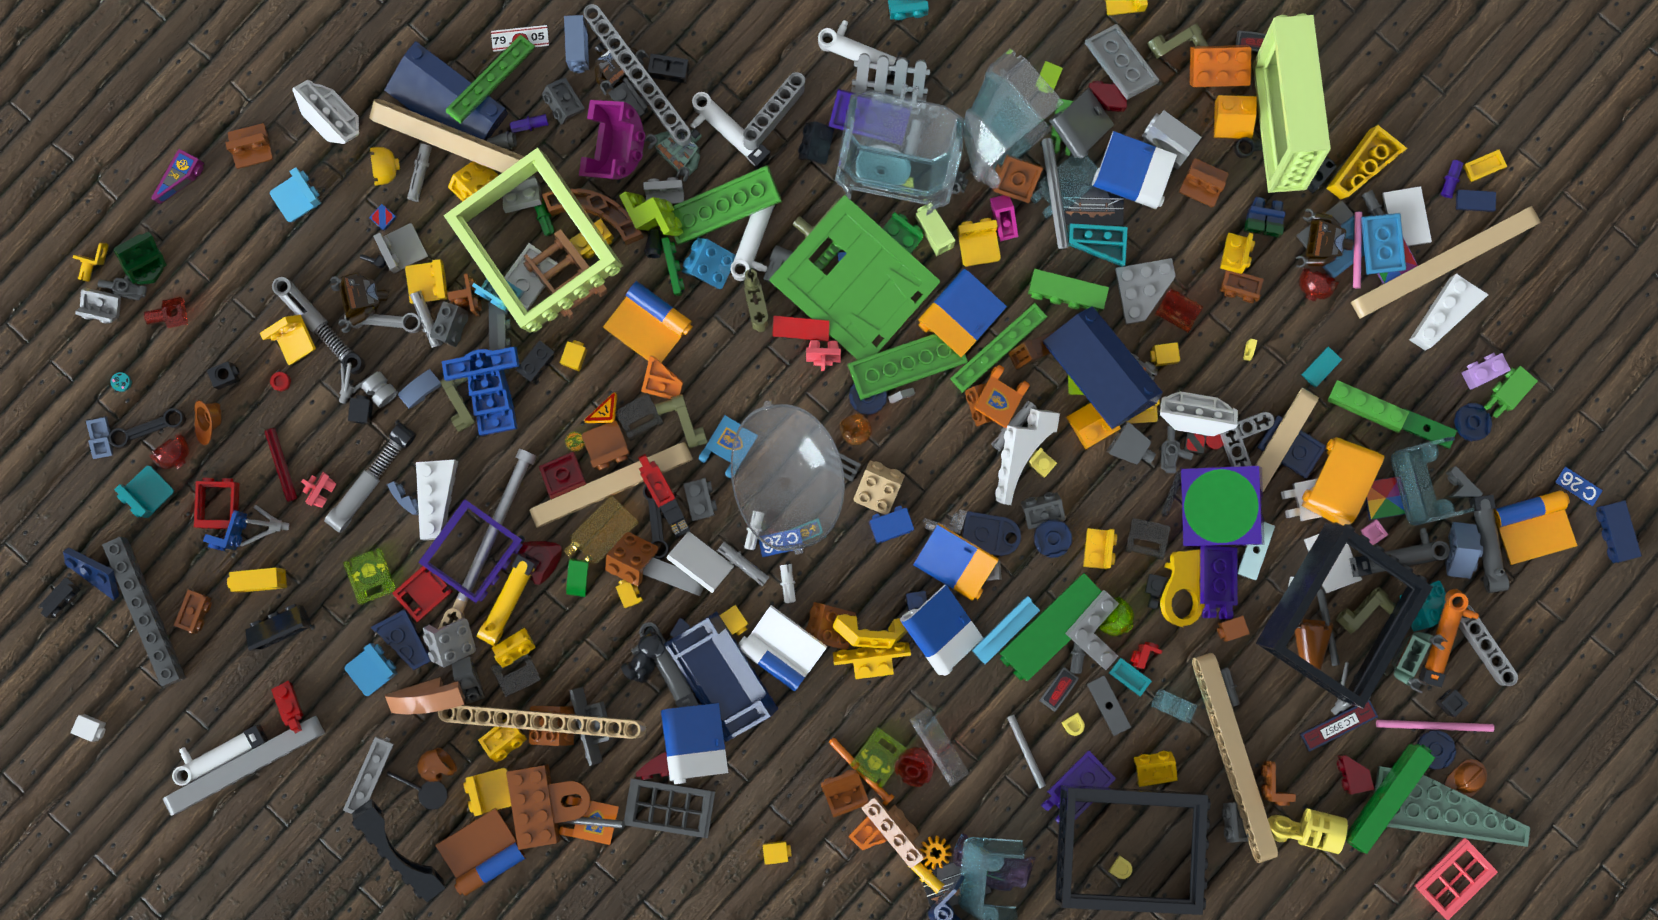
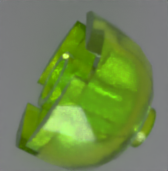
M1116 597L1114 599L1119 605L1099 626L1102 632L1110 636L1128 633L1132 629L1134 621V611L1131 605L1121 597Z

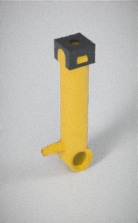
M524 552L517 555L512 565L513 569L499 597L477 634L479 639L492 646L499 642L504 632L503 629L520 595L540 561Z

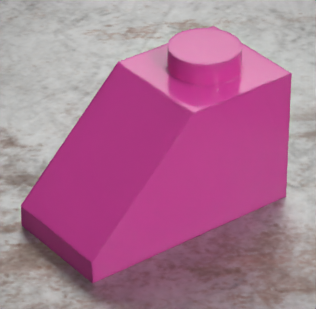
M1001 195L990 198L992 215L994 220L997 221L999 240L1004 241L1018 237L1014 205L1010 197Z

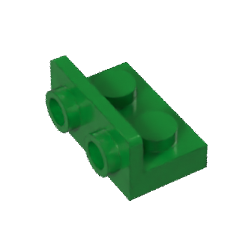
M894 212L882 229L912 254L924 239L923 230L915 224L914 226L907 222L908 219L903 214H896Z

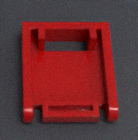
M424 566L392 593L416 622H420L453 593L451 589L444 593L443 590L448 585L431 571L427 573V568ZM407 594L420 606L415 611L403 599Z

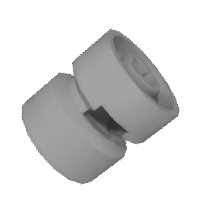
M380 371L370 376L361 386L368 396H373L372 400L379 408L388 404L398 394V391L392 384H387L386 377Z

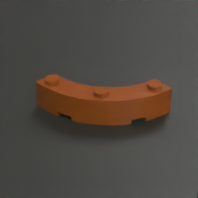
M570 189L586 213L596 215L610 223L620 233L626 245L644 238L641 231L635 228L627 211L617 202L591 190ZM553 191L542 194L552 216L566 212Z

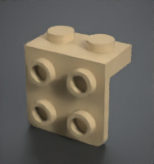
M870 460L854 496V502L884 515L889 514L905 475L896 469L885 467L880 462Z

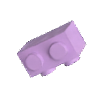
M1492 353L1484 357V362L1478 364L1476 361L1467 366L1468 370L1462 372V375L1470 390L1511 370L1502 353L1499 355Z

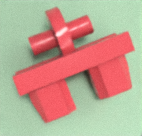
M811 340L809 347L806 348V362H814V365L821 366V371H825V366H833V362L840 363L841 349H839L837 341H829L828 348H820L818 340Z
M322 472L315 485L314 482L317 477L313 475L309 481L305 479L301 481L306 485L302 491L305 494H308L312 488L305 501L310 506L313 504L323 508L327 498L319 494L321 489L324 488L332 492L336 486V483L324 472Z

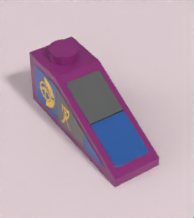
M178 149L151 199L159 204L163 203L194 181L202 173L204 163L198 158Z

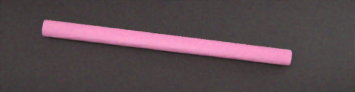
M1376 720V727L1494 732V724Z

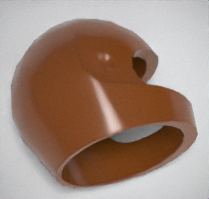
M435 748L423 753L418 760V772L424 780L429 782L441 781L442 773L450 776L457 770L451 756L441 748Z

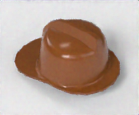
M198 400L195 403V433L198 441L202 445H207L211 441L212 430L220 426L222 422L221 410L218 403L205 404Z
M1465 760L1449 774L1445 786L1471 798L1484 786L1487 780L1486 768L1478 760Z

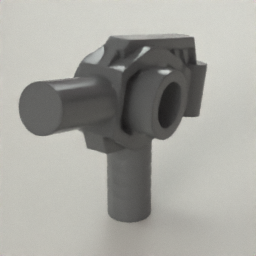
M127 275L124 278H116L113 282L102 279L98 280V287L112 289L115 295L123 298L140 300L146 295L147 287L133 284Z
M1167 426V440L1161 445V468L1166 473H1176L1177 457L1192 460L1193 453L1180 449V443L1175 441L1174 428Z

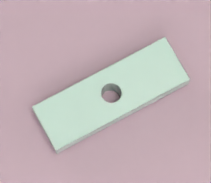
M1264 522L1265 545L1246 546L1237 574L1257 580L1275 528L1274 525ZM1254 547L1258 548L1257 554L1253 552Z

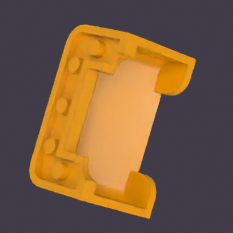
M1335 437L1330 439L1326 445L1329 456L1314 487L1310 490L1306 489L1302 496L1304 501L1301 506L1333 523L1337 522L1344 526V524L1349 525L1353 523L1357 518L1383 463L1384 455Z

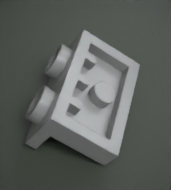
M536 176L529 177L503 196V209L505 213L542 204L541 187Z

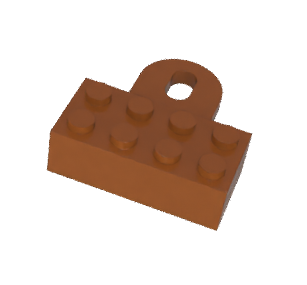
M549 764L506 772L518 850L560 842L558 823L577 820L584 816L590 808L591 796L586 786L578 781L552 784ZM579 794L581 796L582 802L580 805L566 807L562 803V799L566 795Z

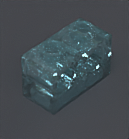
M1158 689L1151 707L1185 723H1190L1197 705L1165 690Z

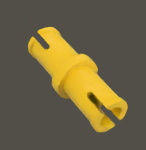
M921 862L911 868L921 878L920 880L931 887L936 894L945 885L932 873L931 869H927Z

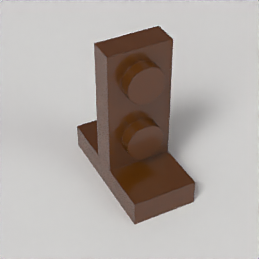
M1054 331L1034 340H1027L1008 353L1016 370L1051 354L1043 344V341L1053 334Z

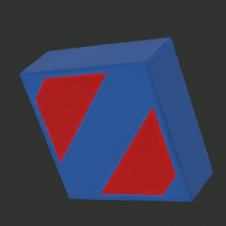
M381 204L369 218L385 231L397 217Z

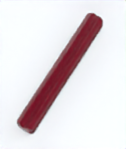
M276 429L265 430V435L286 501H294L297 499V495Z

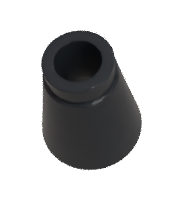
M658 229L649 230L644 249L648 258L657 259L663 253L661 234Z

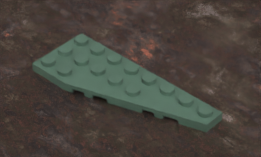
M1378 766L1375 791L1392 768ZM1425 775L1421 777L1387 825V827L1525 847H1528L1530 834L1529 826Z

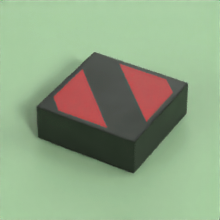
M1187 432L1184 450L1204 454L1206 435Z

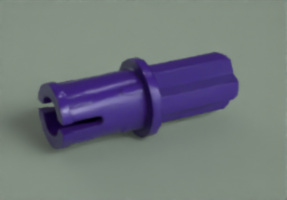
M546 114L530 118L527 116L526 119L510 122L511 131L514 133L529 129L532 131L534 128L549 125Z
M1459 160L1452 161L1448 175L1445 176L1446 181L1440 194L1441 196L1446 198L1453 197L1455 187L1460 182L1459 176L1463 162Z

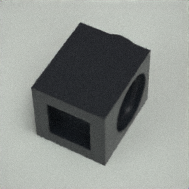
M229 361L207 370L213 388L218 390L240 381L238 377L240 371L237 365H233ZM228 370L229 375L223 380L222 373Z
M357 395L356 398H350L348 421L371 425L374 402L368 400V396Z
M1448 689L1436 701V704L1451 717H1456L1469 704L1456 689Z

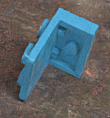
M697 238L691 246L689 257L683 263L682 272L686 275L696 276L717 289H722L729 276L731 264L736 255L708 239Z
M369 643L365 646V650L345 666V671L365 696H370L398 674L394 663L390 659H386L383 655V649L375 643Z

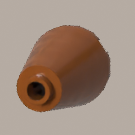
M1303 619V623H1300L1295 630L1298 654L1301 658L1321 670L1333 630V623L1330 622L1328 626L1322 620Z

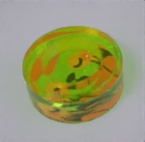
M578 432L569 433L565 439V444L571 451H580L585 445L582 435Z

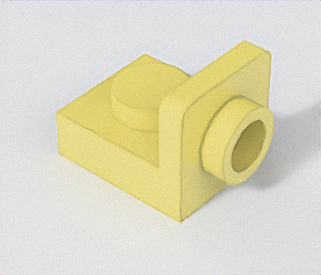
M1041 447L1038 451H1034L1027 462L1043 478L1057 464Z

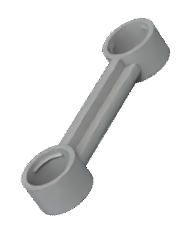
M407 313L403 317L373 314L363 322L355 326L351 325L352 328H360L363 325L403 328L409 333H417L422 328L419 316L414 313ZM414 316L418 320L417 327L413 330L407 329L405 326L406 320Z

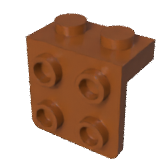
M617 421L606 423L582 434V439L591 458L590 462L595 470L606 469L610 467V463L615 461L617 463L623 462L628 459L627 456L631 455Z
M627 532L606 554L605 570L624 579L628 583L639 586L642 583L643 569L658 553V546Z
M814 602L810 610L808 626L805 630L825 645L847 650L849 642L833 628V623L838 615L856 616V613Z
M574 706L530 707V711L575 715ZM542 716L539 718L541 726L544 725V718ZM559 718L557 721V725L560 728L563 725V721L561 718ZM529 730V743L531 745L549 746L574 745L575 735L573 733Z
M1264 761V765H1261V776L1264 777V784L1261 785V795L1264 796V800L1281 806H1290V802H1296V794L1276 792V763Z
M847 770L842 775L829 777L821 783L833 817L863 807L869 802L857 770Z

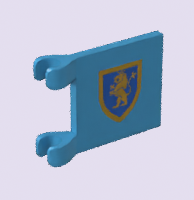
M724 415L709 442L699 455V460L705 463L711 452L731 463L725 472V476L732 478L758 434Z

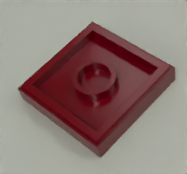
M574 451L538 466L551 500L587 484Z

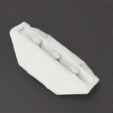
M306 80L293 88L301 114L327 141L345 144L359 135L358 115L333 89L315 84L310 80Z
M1181 391L1161 398L1160 415L1174 430L1215 436L1237 427L1238 410L1231 408L1219 398Z

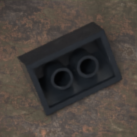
M293 604L286 607V611L281 614L275 612L268 615V619L263 622L258 620L251 623V627L245 630L249 651L263 650L311 628L312 624L304 606Z

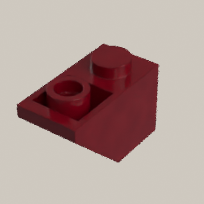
M1103 81L1089 83L1087 88H1090L1105 111H1125L1127 99L1114 82L1111 84H1104Z
M1338 755L1337 767L1343 775L1341 784L1344 791L1352 795L1374 790L1369 769L1346 755Z

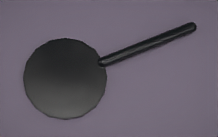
M390 771L387 772V775L419 790V801L427 809H438L447 800V789L439 781H428L420 787Z

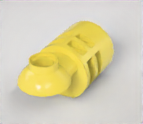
M1309 808L1304 811L1300 823L1281 815H1273L1268 818L1274 840L1277 842H1286L1288 838L1298 840L1300 845L1339 854L1343 849L1348 828L1347 818Z

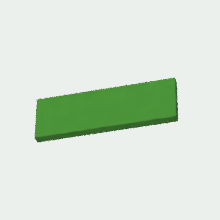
M764 166L674 205L673 213L681 221V229L684 232L678 237L674 236L677 245H682L782 202L769 166Z
M932 334L848 363L847 365L859 398L863 400L966 364L968 360L965 354L960 357L936 334Z

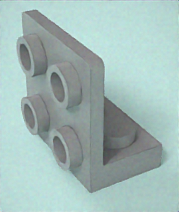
M411 223L385 236L381 233L373 236L389 269L394 274L405 269V266L413 265L428 257Z

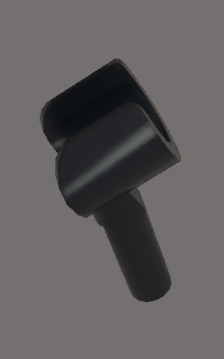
M363 254L360 255V259L371 262L380 269H383L387 264L380 255L376 260Z

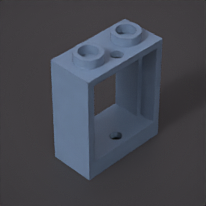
M583 15L564 16L566 62L570 71L584 73L585 70H589L588 28Z

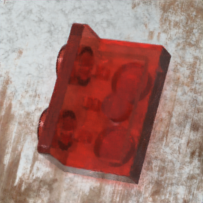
M1170 288L1155 314L1182 330L1189 332L1203 306Z

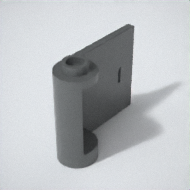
M1087 88L1066 109L1058 112L1049 120L1074 158L1079 157L1080 159L1088 155V150L1114 126L1090 88Z

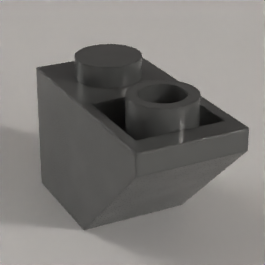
M471 657L452 663L455 682L459 681L466 703L469 704L484 699L485 694Z

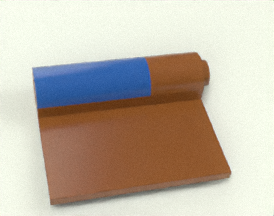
M496 808L435 845L456 877V884L454 886L460 895L463 893L465 896L526 859L523 849L518 850L516 838Z

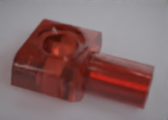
M177 297L162 300V308L144 312L146 324L165 321L167 328L188 324L183 298ZM175 308H177V310H178L177 315L174 316V317H172V316H171L172 310L175 309Z

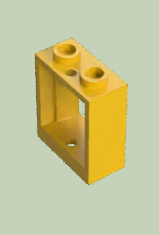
M282 568L229 572L230 577L227 578V585L231 592L242 593L287 588L286 569Z

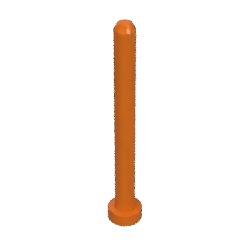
M835 738L829 741L830 745L854 770L858 771V774L884 800L882 802L884 806L895 797L892 793L889 795Z

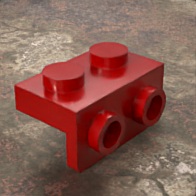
M1145 642V644H1139L1137 651H1133L1130 661L1133 662V667L1145 669L1150 652L1162 654L1163 651L1158 649L1159 645Z

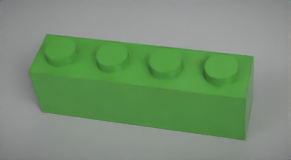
M1034 269L1028 294L1037 300H1042L1043 298L1050 299V302L1053 304L1061 305V302L1069 304L1068 307L1073 309H1079L1080 307L1088 309L1093 306L1097 312H1102L1109 287Z
M1339 380L1336 381L1328 398V402L1397 433L1402 429L1409 414L1408 411Z

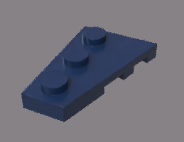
M69 547L63 551L65 564L68 568L75 571L112 600L119 597L113 569Z
M406 609L371 627L413 670L431 662L428 651Z

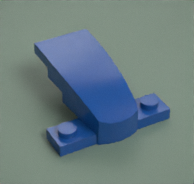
M517 347L495 351L480 349L466 354L465 357L442 361L445 381L468 377L469 396L472 397L473 413L477 417L480 436L517 429L513 402L504 369L519 367Z

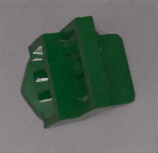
M149 231L142 235H136L113 249L124 272L133 284L155 283L162 274L164 267L167 266Z

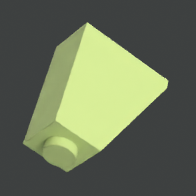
M924 205L917 209L918 212L915 218L935 255L939 256L952 249L955 239L934 206L928 207Z

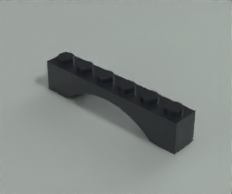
M372 799L352 813V824L355 829L361 830L365 834L364 837L367 842L377 847L378 854L390 861V867L395 872L399 871L406 885L410 884L414 888L413 891L419 899L423 898L428 902L446 888L444 879L432 866L413 862L402 856L393 847L385 832L384 812Z

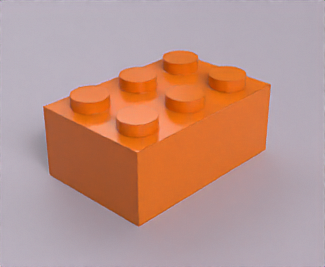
M1250 46L1190 47V85L1192 87L1250 86Z

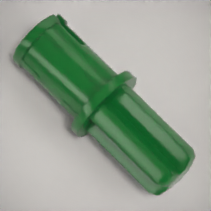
M542 198V204L534 206L538 216L536 219L540 222L544 235L551 236L555 233L550 219L551 214L548 213L544 198Z

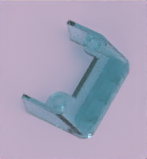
M1454 436L1395 451L1391 456V463L1406 518L1412 525H1421L1474 511L1473 507L1455 512L1451 501L1447 499L1436 501L1426 463L1433 462L1438 457L1437 445L1455 440Z
M970 837L964 841L960 876L963 875L965 878L959 887L958 896L961 909L978 920H1018L1016 907L984 904L987 871L1000 870L1003 867L1004 858L1024 859L1022 840Z

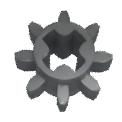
M955 170L952 174L948 172L944 185L947 186L948 192L957 195L960 191L965 192L969 180L965 179V173Z

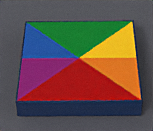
M1401 476L1374 480L1365 499L1369 520L1409 514Z

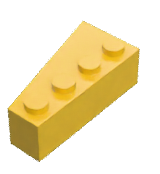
M1379 125L1370 128L1326 189L1340 200L1349 197L1371 177L1381 171L1382 168L1392 162L1399 154L1403 153L1407 147Z

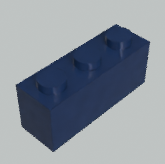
M1626 500L1596 507V516L1602 525V537L1607 542V554L1612 563L1642 557Z

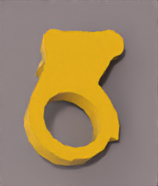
M1200 549L1173 552L1170 556L1171 563L1167 562L1164 566L1172 570V574L1163 591L1160 607L1164 618L1171 624L1179 627L1191 625L1197 621L1205 607V604H1200ZM1185 589L1192 596L1193 605L1190 613L1185 618L1180 619L1174 614L1171 604L1175 593Z

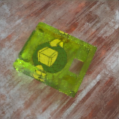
M381 548L376 549L378 557L375 556L373 551H369L351 558L353 567L350 566L348 560L343 562L359 605L393 593L396 590ZM382 585L384 591L369 597L367 596L366 590Z
M877 727L850 765L854 767L857 762L860 763L856 770L874 783L880 778L882 781H880L878 786L882 788L908 752V749ZM881 738H884L897 748L894 754L878 743Z

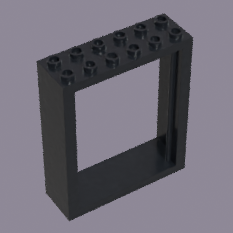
M1337 522L1334 524L1325 523L1256 644L1341 701L1364 708L1433 586L1427 583L1428 579L1415 575L1411 567L1398 563V558L1385 554V550L1376 544L1372 545L1368 537L1355 533V528L1348 524L1343 526ZM1346 543L1407 585L1349 688H1346L1286 648Z
M1061 785L1055 903L1062 908L1203 915V910L1206 909L1204 890L1207 888L1205 870L1208 868V860L1205 856L1206 850L1209 848V840L1206 838V834L1210 827L1207 812L1211 807L1208 795L1199 792ZM1076 801L1193 808L1189 899L1071 893Z

